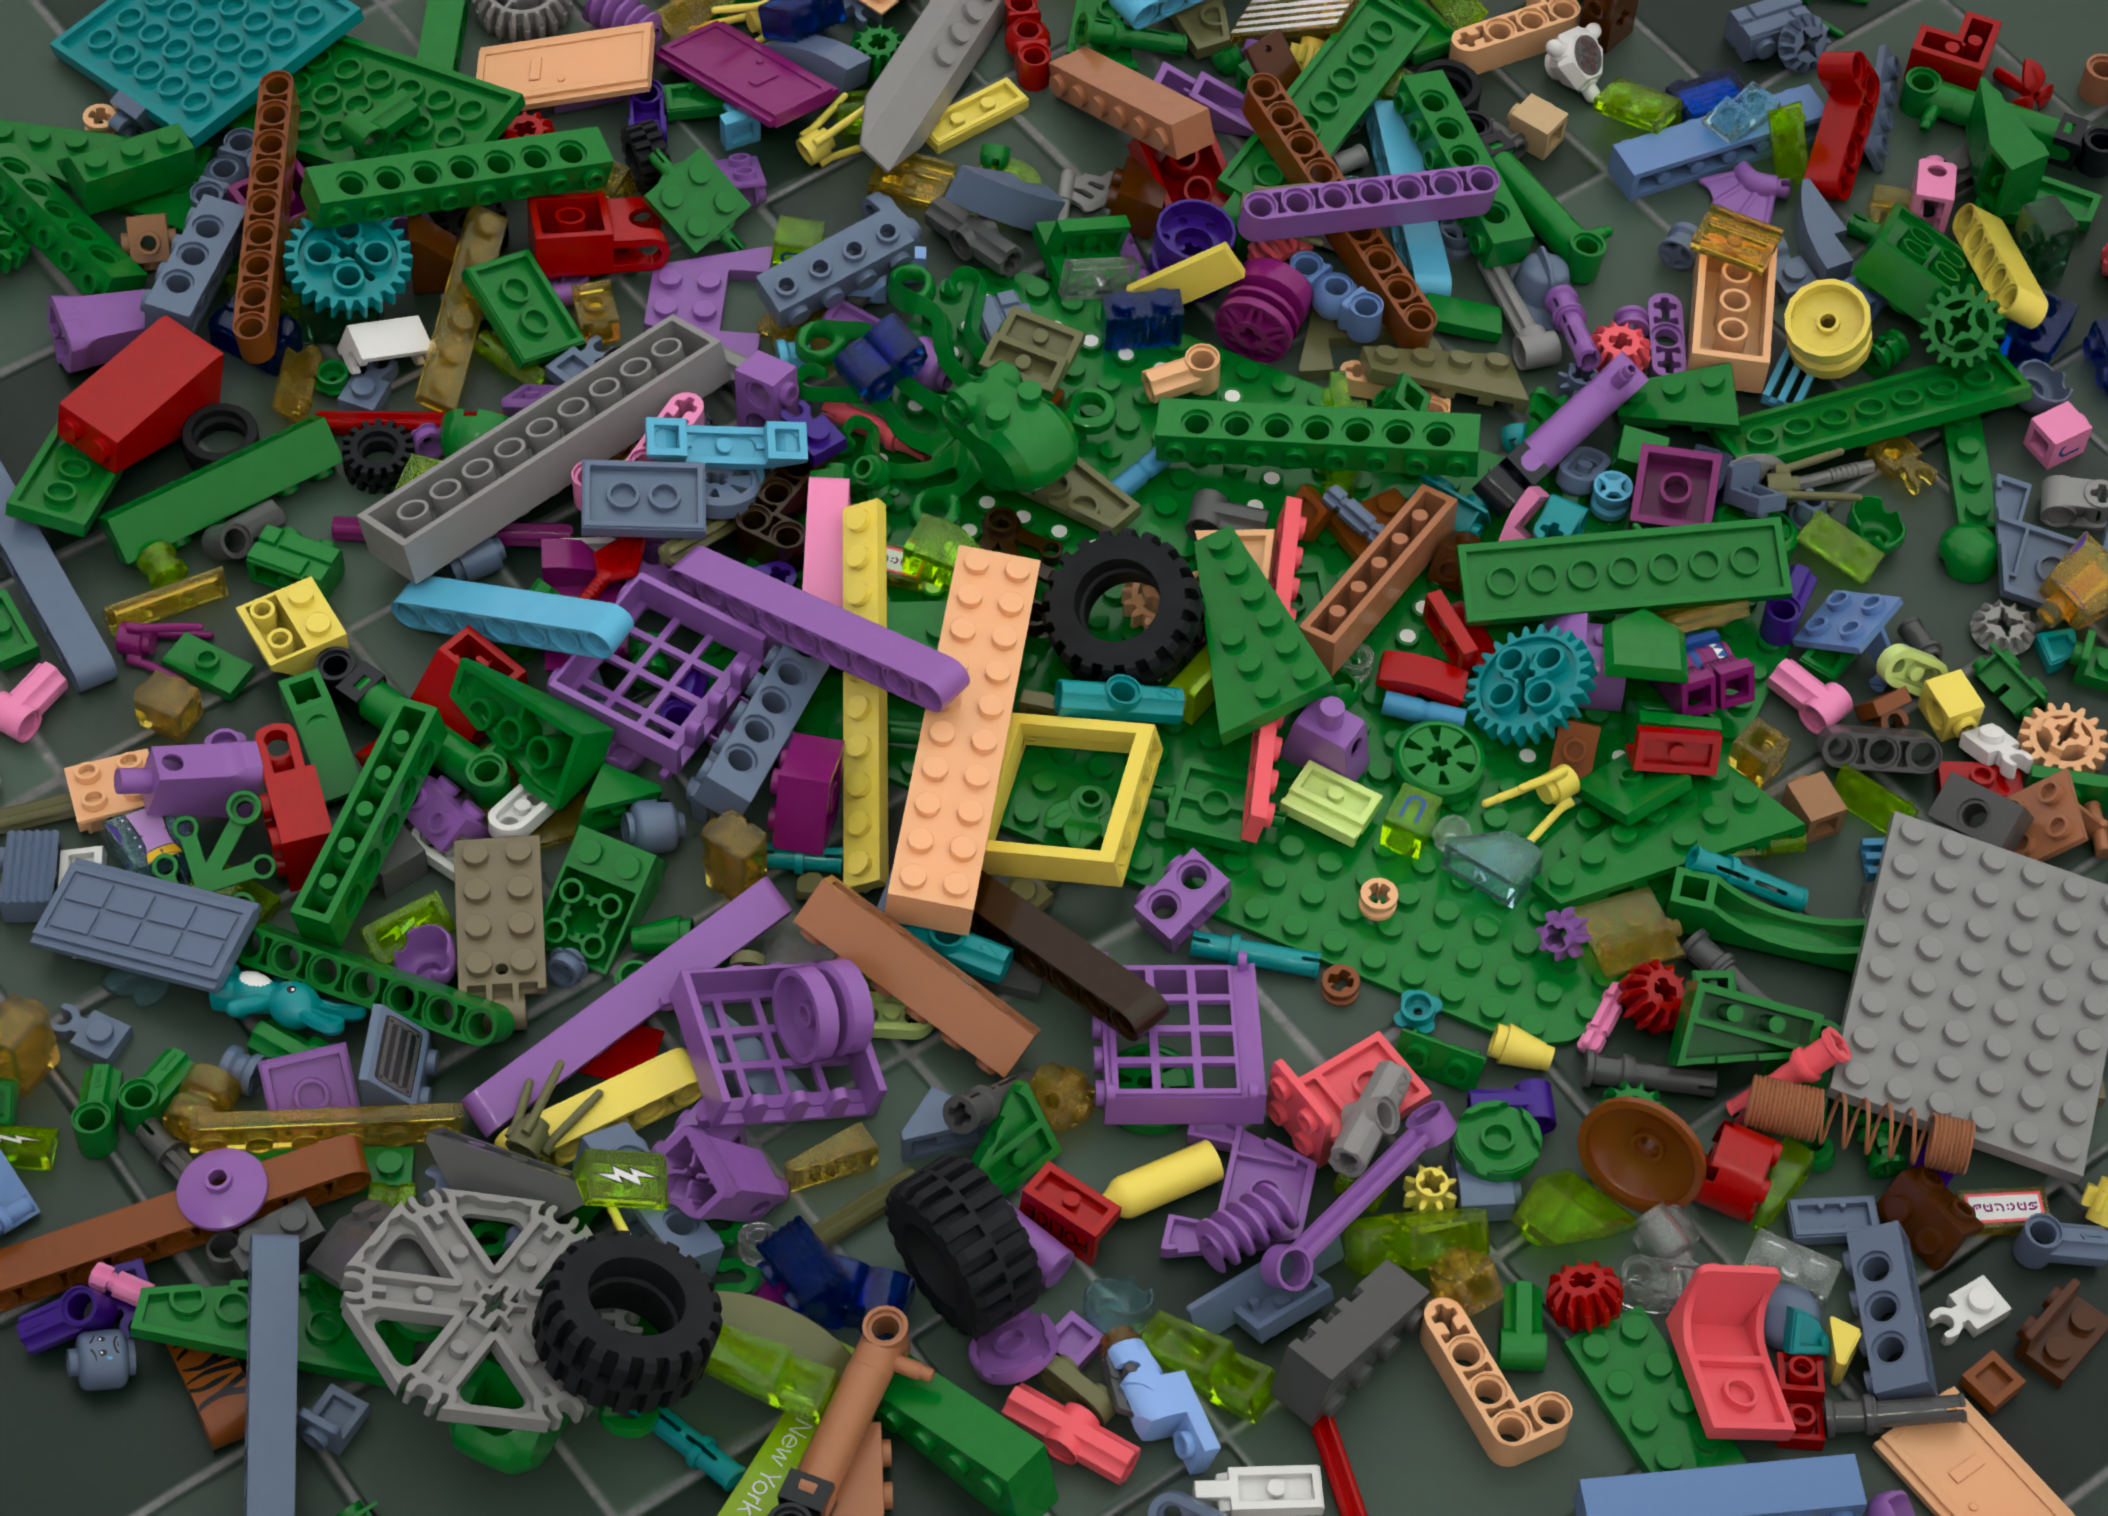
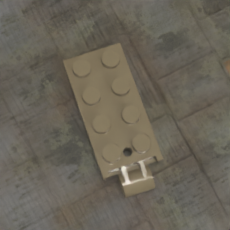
M540 835L453 840L458 989L502 1004L513 1014L515 1021L513 1031L527 1030L526 995L547 994ZM485 1015L482 1023L485 1032H491L492 1021L488 1015Z

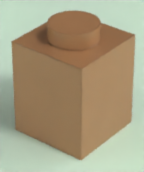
M1824 771L1809 776L1799 775L1786 784L1781 801L1783 807L1806 824L1805 835L1799 837L1803 845L1840 833L1848 810Z

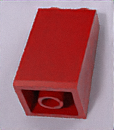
M165 315L59 403L57 435L92 458L95 462L112 473L117 474L182 437V428L187 418L196 410L210 404L220 403L224 353Z

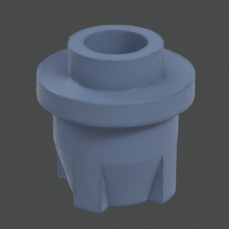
M1807 488L1805 491H1814V489ZM1797 500L1796 504L1791 507L1788 518L1795 524L1799 534L1815 536L1826 529L1829 501Z

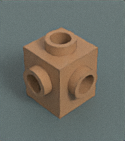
M167 212L127 216V233H121L122 249L137 264H141V268L144 271L158 269L162 261L169 259L171 245L177 234L176 228H169ZM145 236H152L156 240L155 248L150 249L144 245L143 240Z

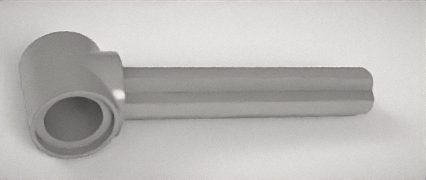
M1478 259L1477 265L1516 335L1512 342V354L1516 367L1520 371L1559 364L1562 359V347L1557 333L1554 330L1546 331L1542 325L1535 324L1504 266L1484 269Z

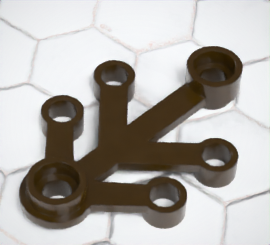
M999 506L992 508L982 519L981 532L984 537L975 548L994 551L999 546L1001 553L1027 558L1030 557L1020 553L1016 543L1039 553L1038 558L1041 560L1037 579L1047 583L1046 581L1051 570H1056L1052 567L1059 565L1060 562L1058 560L1063 556V546L1058 540L1045 539L1022 528L1019 517L1008 507ZM1047 551H1054V552H1056V554H1054V555H1049V554H1046L1045 552H1047ZM1035 597L1027 630L1028 637H1038L1046 632L1041 617L1046 611L1041 605V601L1035 600Z

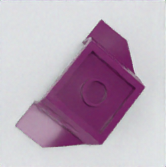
M541 539L543 581L563 596L578 597L597 574L593 558L595 551L582 540ZM622 582L610 583L597 601L615 603L621 588L624 586ZM627 636L614 654L630 662L628 658L629 637ZM545 650V671L553 672L556 668L561 669L569 660L571 654Z

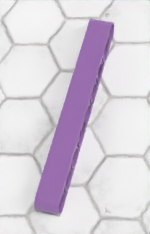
M695 546L667 571V579L671 587L768 635L770 638L930 711L941 712L970 684L968 672L956 659L704 546Z
M767 876L762 878L489 1078L459 1103L486 1138L490 1137L513 1120L527 1079L531 1078L534 1081L527 1106L528 1109L536 1103L558 1060H563L565 1065L554 1089L661 1011L658 1000L660 997L669 996L680 970H687L693 967H701L703 969L719 968L734 953L743 950L781 922L793 909Z

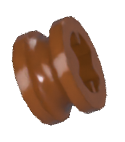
M1344 964L1332 965L1325 970L1321 981L1323 998L1333 1006L1339 1007L1349 1006L1354 1003L1359 996L1360 977L1357 971ZM1340 980L1347 982V987L1344 986L1341 991L1334 990V984L1337 985Z

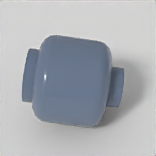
M669 799L636 801L630 805L628 812H623L621 815L623 842L652 854L673 852L677 847L679 838L685 837L686 834L685 816L683 812H677L674 804Z

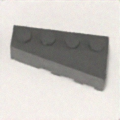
M1385 1260L1356 1286L1350 1296V1301L1343 1297L1334 1305L1325 1321L1319 1318L1308 1328L1306 1332L1308 1334L1303 1341L1296 1338L1287 1346L1269 1393L1311 1427L1324 1414L1328 1418L1333 1417L1347 1398L1344 1394L1352 1386L1357 1390L1360 1389L1369 1379L1374 1370L1372 1365L1379 1358L1385 1362L1392 1356L1401 1343L1399 1337L1406 1330L1412 1334L1419 1328L1424 1316L1423 1308L1430 1291L1391 1260Z

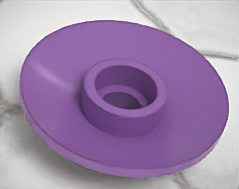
M234 1148L212 1150L197 1157L183 1171L176 1190L178 1206L184 1217L196 1227L208 1231L231 1230L245 1224L260 1211L268 1194V1178L262 1164L248 1152ZM226 1179V1181L219 1186L212 1185L217 1180Z

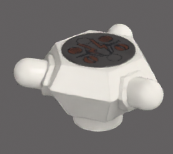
M1594 22L1589 23L1585 28L1577 26L1560 33L1556 39L1549 40L1546 44L1547 54L1545 56V68L1548 75L1554 80H1559L1563 85L1577 90L1578 93H1582L1585 100L1589 103H1596L1600 99L1601 93L1596 84L1603 70V48L1597 40L1601 35L1602 29L1599 24Z

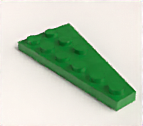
M0 120V143H16L55 183L70 188L71 194L74 195L75 193L57 166V160L131 137ZM200 145L195 149V182L126 203L110 210L119 214L131 213L133 215L167 212L169 228H176L177 234L182 235L185 229L187 214L192 207L189 194L190 189L198 182L206 164L214 158L213 148Z
M1231 524L1195 541L1199 583L1203 594L1202 601L1205 605L1204 621L1219 734L1224 746L1336 691V687L1327 669Z
M1719 757L1716 776L1688 774L1691 776L1693 789L1629 827L1617 821L1531 879V891L1561 915L1564 908L1574 907V910L1607 900L1609 893L1631 887L1635 891L1647 887L1649 880L1667 875L1669 879L1674 878L1677 866L1685 868L1687 854L1694 845H1699L1703 849L1726 857L1753 847L1755 851L1770 847L1772 840L1787 835L1791 840L1804 836L1806 824Z
M314 1273L299 1275L297 1370L388 1387L341 1315L342 1308H340V1303L344 1291L339 1290ZM248 1279L230 1280V1285L202 1287L199 1283L142 1288L130 1328V1337L246 1359ZM391 1320L377 1322L375 1329L395 1360L403 1366L412 1365L417 1341L406 1338L398 1332ZM406 1385L399 1390L405 1391Z

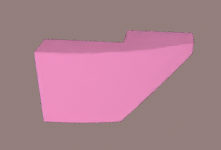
M1529 486L1510 512L1499 541L1534 538L1524 527L1545 504L1550 495L1540 486Z

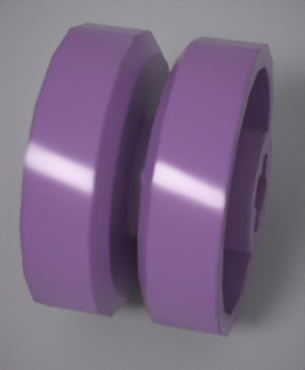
M836 958L822 961L815 966L801 965L787 968L779 973L773 987V1018L779 1039L786 1052L795 1062L806 1065L824 1061L832 1055L843 1057L857 1054L867 1049L873 1036V1002L866 980L860 969L851 960Z

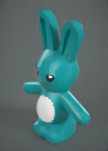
M236 964L223 988L219 989L217 994L209 992L210 1006L214 1011L227 1012L229 1016L239 1019H248L250 1015L269 1014L274 1021L286 1029L304 1030L309 1027L327 1036L340 1035L345 1029V1022H359L366 1016V1007L358 1004L336 1003L323 1000L313 988L297 980L289 981L275 975L271 980L259 972H243Z

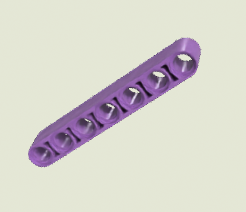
M1472 165L1258 190L1249 193L1245 197L1237 227L1240 235L1246 240L1264 242L1480 216L1490 211L1500 184V177L1492 167Z

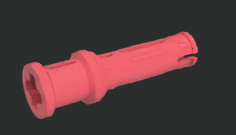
M1828 1026L1821 1032L1820 1038L1805 1048L1800 1046L1795 1048L1790 1055V1060L1766 1077L1770 1076L1771 1079L1775 1077V1079L1779 1078L1784 1081L1788 1080V1082H1797V1084H1803L1804 1082L1815 1084L1822 1079L1823 1072L1838 1062L1845 1064L1852 1059V1055L1843 1037L1834 1028ZM1751 1087L1733 1099L1726 1101V1107L1731 1117L1737 1112L1739 1113V1116L1734 1120L1740 1125L1744 1123Z

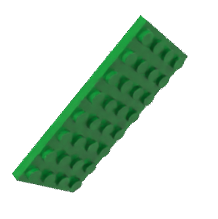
M343 35L292 75L301 105L296 158L316 166L368 159L342 139L339 133L340 124L348 113L354 110H361L367 113L401 88L410 94L413 101L418 105L421 115L390 136L389 146L379 157L496 141L526 103L522 93ZM257 102L219 132L227 134L229 131L241 127L254 131Z

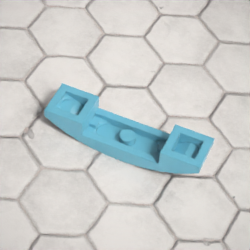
M645 418L646 458L655 461L705 463V469L717 470L768 469L807 463L806 422L766 421L764 427L687 425L686 418Z

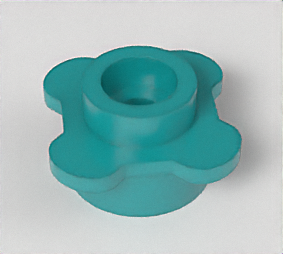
M1407 990L1401 995L1400 1011L1394 1014V1023L1399 1028H1419V1032L1429 1035L1435 1030L1434 1019L1436 1014L1442 1011V1002L1438 997L1431 996L1425 991ZM1421 1010L1422 1014L1415 1015L1414 1011Z

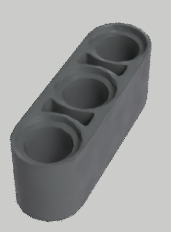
M1833 724L1824 727L1816 739V748L1819 754L1829 765L1840 769L1925 774L1936 770L1943 758L1942 748L1939 743L1926 731L1918 729ZM1838 737L1847 739V747L1843 753L1839 755L1828 754V746L1833 739ZM1878 740L1888 741L1889 747L1885 755L1879 758L1870 757L1869 751L1874 742ZM1929 743L1930 751L1926 758L1918 761L1911 759L1912 749L1917 744Z

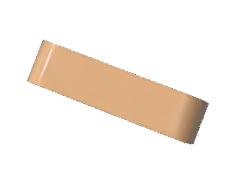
M1527 0L1526 7L1456 30L1451 37L1448 60L1464 63L1478 75L1547 52L1546 44L1549 40L1556 39L1560 33L1578 26L1581 7L1577 0Z
M1445 1297L1436 1298L1429 1302L1424 1310L1419 1338L1421 1344L1488 1457L1499 1466L1512 1467L1563 1444L1572 1418L1573 1409L1570 1401L1558 1392L1548 1391L1519 1402L1460 1304L1451 1298ZM1456 1360H1466L1473 1366H1461ZM1478 1397H1488L1495 1403L1485 1404ZM1541 1417H1551L1558 1423L1547 1424L1541 1420ZM1509 1434L1518 1441L1509 1442L1502 1439L1500 1435Z

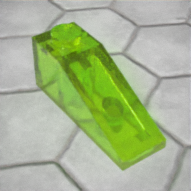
M923 513L903 547L902 572L950 591L959 545L983 548L962 527L951 523L947 519Z

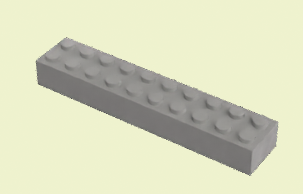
M674 314L668 316L359 513L357 518L369 553L415 584L431 577L448 563L462 557L468 550L485 539L494 536L499 530L519 517L528 514L530 510L551 496L560 493L562 489L572 483L571 472L574 466L582 462V459L608 460L641 439L645 434V418L657 417L674 395L690 392L702 399L730 381L731 376L722 342Z

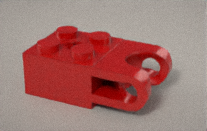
M604 192L543 195L527 198L528 239L531 253L545 276L549 279L580 275L596 277L601 274L653 271L664 267L669 259L670 249L665 235L659 230L661 220L642 200L643 197L606 199ZM646 212L650 214V217L645 221H633L634 217L639 213ZM656 246L658 251L647 255L641 252L639 247Z
M274 723L262 727L255 734V741L257 742L263 764L262 782L265 792L259 794V799L263 808V820L267 838L273 849V859L277 864L278 878L286 876L290 892L302 889L332 830L315 764L305 766L294 728L287 723ZM275 739L283 740L288 743L289 749L281 756H272L268 753V744Z

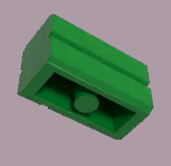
M267 524L260 534L258 542L254 543L247 554L246 559L249 579L251 581L279 590L312 576L326 601L329 600L333 589L338 586L345 573L343 551L337 545L325 539L319 540V542L302 536L299 531L292 527H283L281 529Z

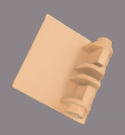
M148 748L64 768L79 832L88 830L89 834H93L96 831L109 829L106 823L109 824L108 818L112 817L114 828H118L116 816L127 815L145 808L142 794H116L114 789V773L117 768H144L149 754Z

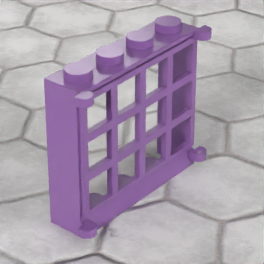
M640 572L631 584L626 583L621 588L614 604L624 608L633 618L634 624L648 608L672 619L657 638L636 627L631 630L628 635L649 645L650 647L636 664L615 654L609 659L571 654L569 660L561 669L556 668L552 672L546 688L549 695L586 711L613 728L615 731L612 740L662 765L663 768L659 772L658 777L667 782L671 779L673 773L679 774L749 685L757 671L759 672L763 667L761 664L768 654V635ZM680 624L705 636L691 654L666 643ZM714 641L738 653L724 672L699 660ZM659 651L683 663L669 682L645 670ZM604 661L628 672L614 691L589 680ZM692 668L717 680L702 699L678 687ZM637 678L661 689V692L647 709L622 697ZM584 688L606 701L604 704H601L579 693V691ZM670 695L695 707L681 726L656 714ZM617 705L640 718L636 722L612 709ZM650 722L674 735L669 739L646 726Z
M1237 952V966L1122 965L1153 986L1163 996L1167 1005H1188L1189 1025L1156 1024L1143 1035L1149 1036L1150 1057H1117L1116 1036L1122 1035L1095 1016H1091L1092 1040H1100V1047H1093V1072L1102 1073V1080H1095V1107H1103L1104 1125L1264 1124L1267 1094L1255 963L1247 964V952ZM1197 1005H1229L1231 1025H1199ZM1158 1036H1190L1192 1056L1159 1057ZM1200 1036H1232L1234 1056H1201ZM1202 1067H1235L1236 1088H1204ZM1118 1068H1151L1152 1089H1119ZM1160 1068H1193L1194 1088H1161Z
M822 960L796 964L776 962L761 966L732 965L727 968L703 969L701 967H693L687 970H680L669 996L659 998L661 1010L670 1011L675 1009L701 1090L706 1113H697L696 1121L700 1128L872 1116L878 1111L879 1105L888 1089L871 1041L867 1049L860 1053L843 1057L832 1055L824 1061L806 1065L795 1062L792 1058L779 1059L772 1035H778L775 1024L768 1025L760 1001H772L774 983L780 972L787 968L801 965L815 966L822 962ZM749 1002L756 1025L729 1027L722 1004ZM700 1005H711L718 1028L707 1027ZM760 1036L768 1060L740 1061L733 1038ZM712 1039H722L729 1062L719 1063ZM849 1065L856 1089L839 1087L830 1091L822 1067ZM810 1068L818 1092L798 1090L791 1093L783 1070ZM772 1071L779 1094L764 1095L756 1093L752 1095L744 1072ZM733 1073L741 1097L730 1098L723 1074Z

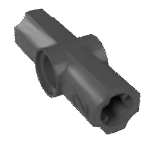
M942 196L933 199L928 210L924 213L925 224L947 238L955 254L964 261L975 257L999 275H1004L1007 278L1017 274L1021 264L1025 261L1024 250L1001 235L996 223L992 219L979 214L973 216Z

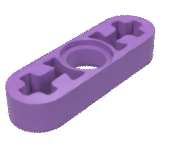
M1655 294L1649 299L1646 310L1649 316V333L1646 338L1650 340L1651 360L1648 367L1649 378L1683 372L1687 368L1682 303L1672 294ZM1661 310L1666 311V315L1668 316L1667 322H1661ZM1658 337H1669L1676 344L1673 346H1663L1656 339ZM1664 361H1670V373H1666L1665 368H1663Z

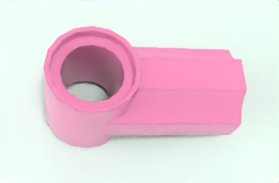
M1786 658L1780 662L1768 678L1766 686L1796 708L1803 725L1814 734L1818 735L1828 725L1837 724L1853 709L1852 698L1841 685L1834 682H1829L1825 685L1793 659L1789 660Z
M46 661L43 664L38 663L10 693L6 691L0 692V732L20 743L28 742L33 738L41 725L43 713L68 689L67 678L59 672L57 667Z

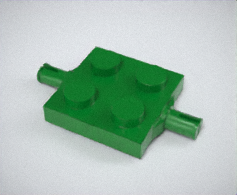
M659 147L646 158L662 176L657 185L646 193L642 200L693 257L706 245L718 240L730 252L742 251L746 247L731 229L736 219L752 205L701 147L686 160L674 165Z
M1184 759L1180 775L1173 782L1172 786L1153 782L1150 792V799L1168 803V816L1164 827V835L1246 854L1249 841L1240 840L1248 773ZM1275 810L1271 827L1284 830L1287 812Z

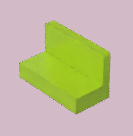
M1208 643L1167 686L1183 689L1185 703L1182 720L1190 725H1193L1215 701Z

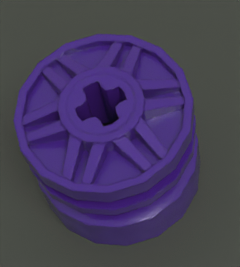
M1185 199L1167 205L1159 214L1147 267L1150 275L1225 241L1233 251L1237 234L1234 221L1224 209L1208 201ZM1223 288L1189 303L1204 302L1216 297Z

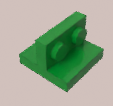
M1104 215L1091 218H1066L1057 221L1035 222L1031 233L1056 291L1124 286L1130 277L1120 254V250L1131 228L1126 215Z

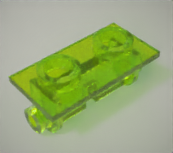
M1802 101L1769 110L1767 115L1774 173L1778 175V179L1793 178L1794 183L1801 184L1809 159L1804 125L1806 117L1803 114Z
M1819 509L1795 539L1860 584L1869 581L1875 572L1874 569L1885 556L1882 551Z
M1845 763L1842 765L1833 784V787L1849 811L1884 833L1887 832L1889 820L1894 811L1915 818L1919 812L1913 806V801H1905L1863 775L1861 770H1855Z

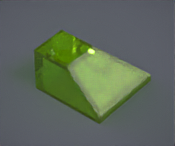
M1567 1168L1539 1176L1511 1221L1522 1228L1520 1233L1525 1239L1537 1246L1545 1245L1547 1247L1607 1237L1634 1228L1639 1219Z

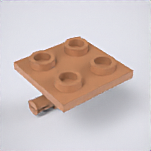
M2067 768L2006 797L2024 806L2034 817L2015 853L2044 862L2091 839L2095 856L2099 859L2108 858V821L2103 817L2101 803L2095 800L2086 802L2083 806L2078 803L2072 776Z

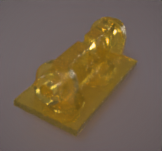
M308 345L299 353H296L289 347H286L271 409L294 424L306 419L308 411L313 406L311 397L316 379L315 376L317 375L318 366L323 362V355L317 346Z

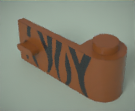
M166 1344L195 1404L201 1425L213 1451L245 1438L246 1376L237 1358Z

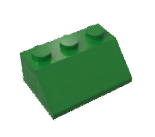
M179 123L160 127L57 160L58 168L88 215L196 181L195 148Z

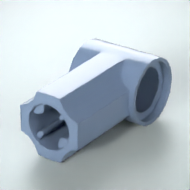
M2035 1213L2029 1216L2013 1242L2012 1251L2016 1260L2024 1267L2030 1269H2041L2047 1266L2049 1262L2104 1267L2108 1261V1231L2105 1230L2104 1226L2060 1223L2057 1218L2050 1214ZM2034 1238H2035V1239H2038V1240L2041 1241L2043 1244L2037 1242L2036 1240H2034Z

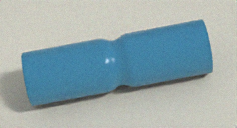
M1154 446L1139 458L1136 464L1129 466L1111 482L1127 495L1132 496L1149 479L1154 478L1172 462L1156 460V448Z
M1389 690L1386 691L1381 710L1382 715L1415 723L1443 720L1456 723L1462 727L1465 725L1468 712L1467 709L1434 701L1426 702L1421 698Z

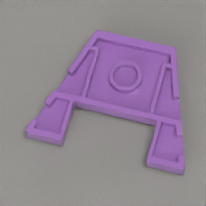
M766 246L669 262L664 267L653 270L644 320V332L674 314L722 342L723 346L750 357L758 350L760 351V334L722 331L729 280L756 282L757 275L772 268L773 247Z
M1189 1124L1186 1144L1193 1145L1206 1139L1210 1141L1215 1150L1230 1152L1218 1210H1225L1226 1205L1233 1200L1239 1201L1240 1196L1248 1191L1254 1192V1188L1262 1182L1269 1183L1277 1188L1289 1201L1297 1215L1299 1227L1291 1230L1281 1222L1284 1228V1236L1277 1239L1267 1231L1270 1245L1263 1248L1255 1240H1252L1255 1251H1266L1275 1244L1289 1245L1294 1242L1304 1231L1317 1163L1268 1137L1266 1140H1263L1243 1129L1244 1124ZM1168 1214L1160 1257L1202 1256L1203 1253L1199 1247L1195 1230L1197 1222L1201 1220Z

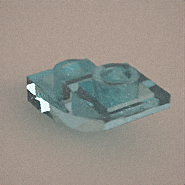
M1752 81L1733 99L1726 96L1702 119V124L1728 144H1732L1754 132L1781 110V101Z

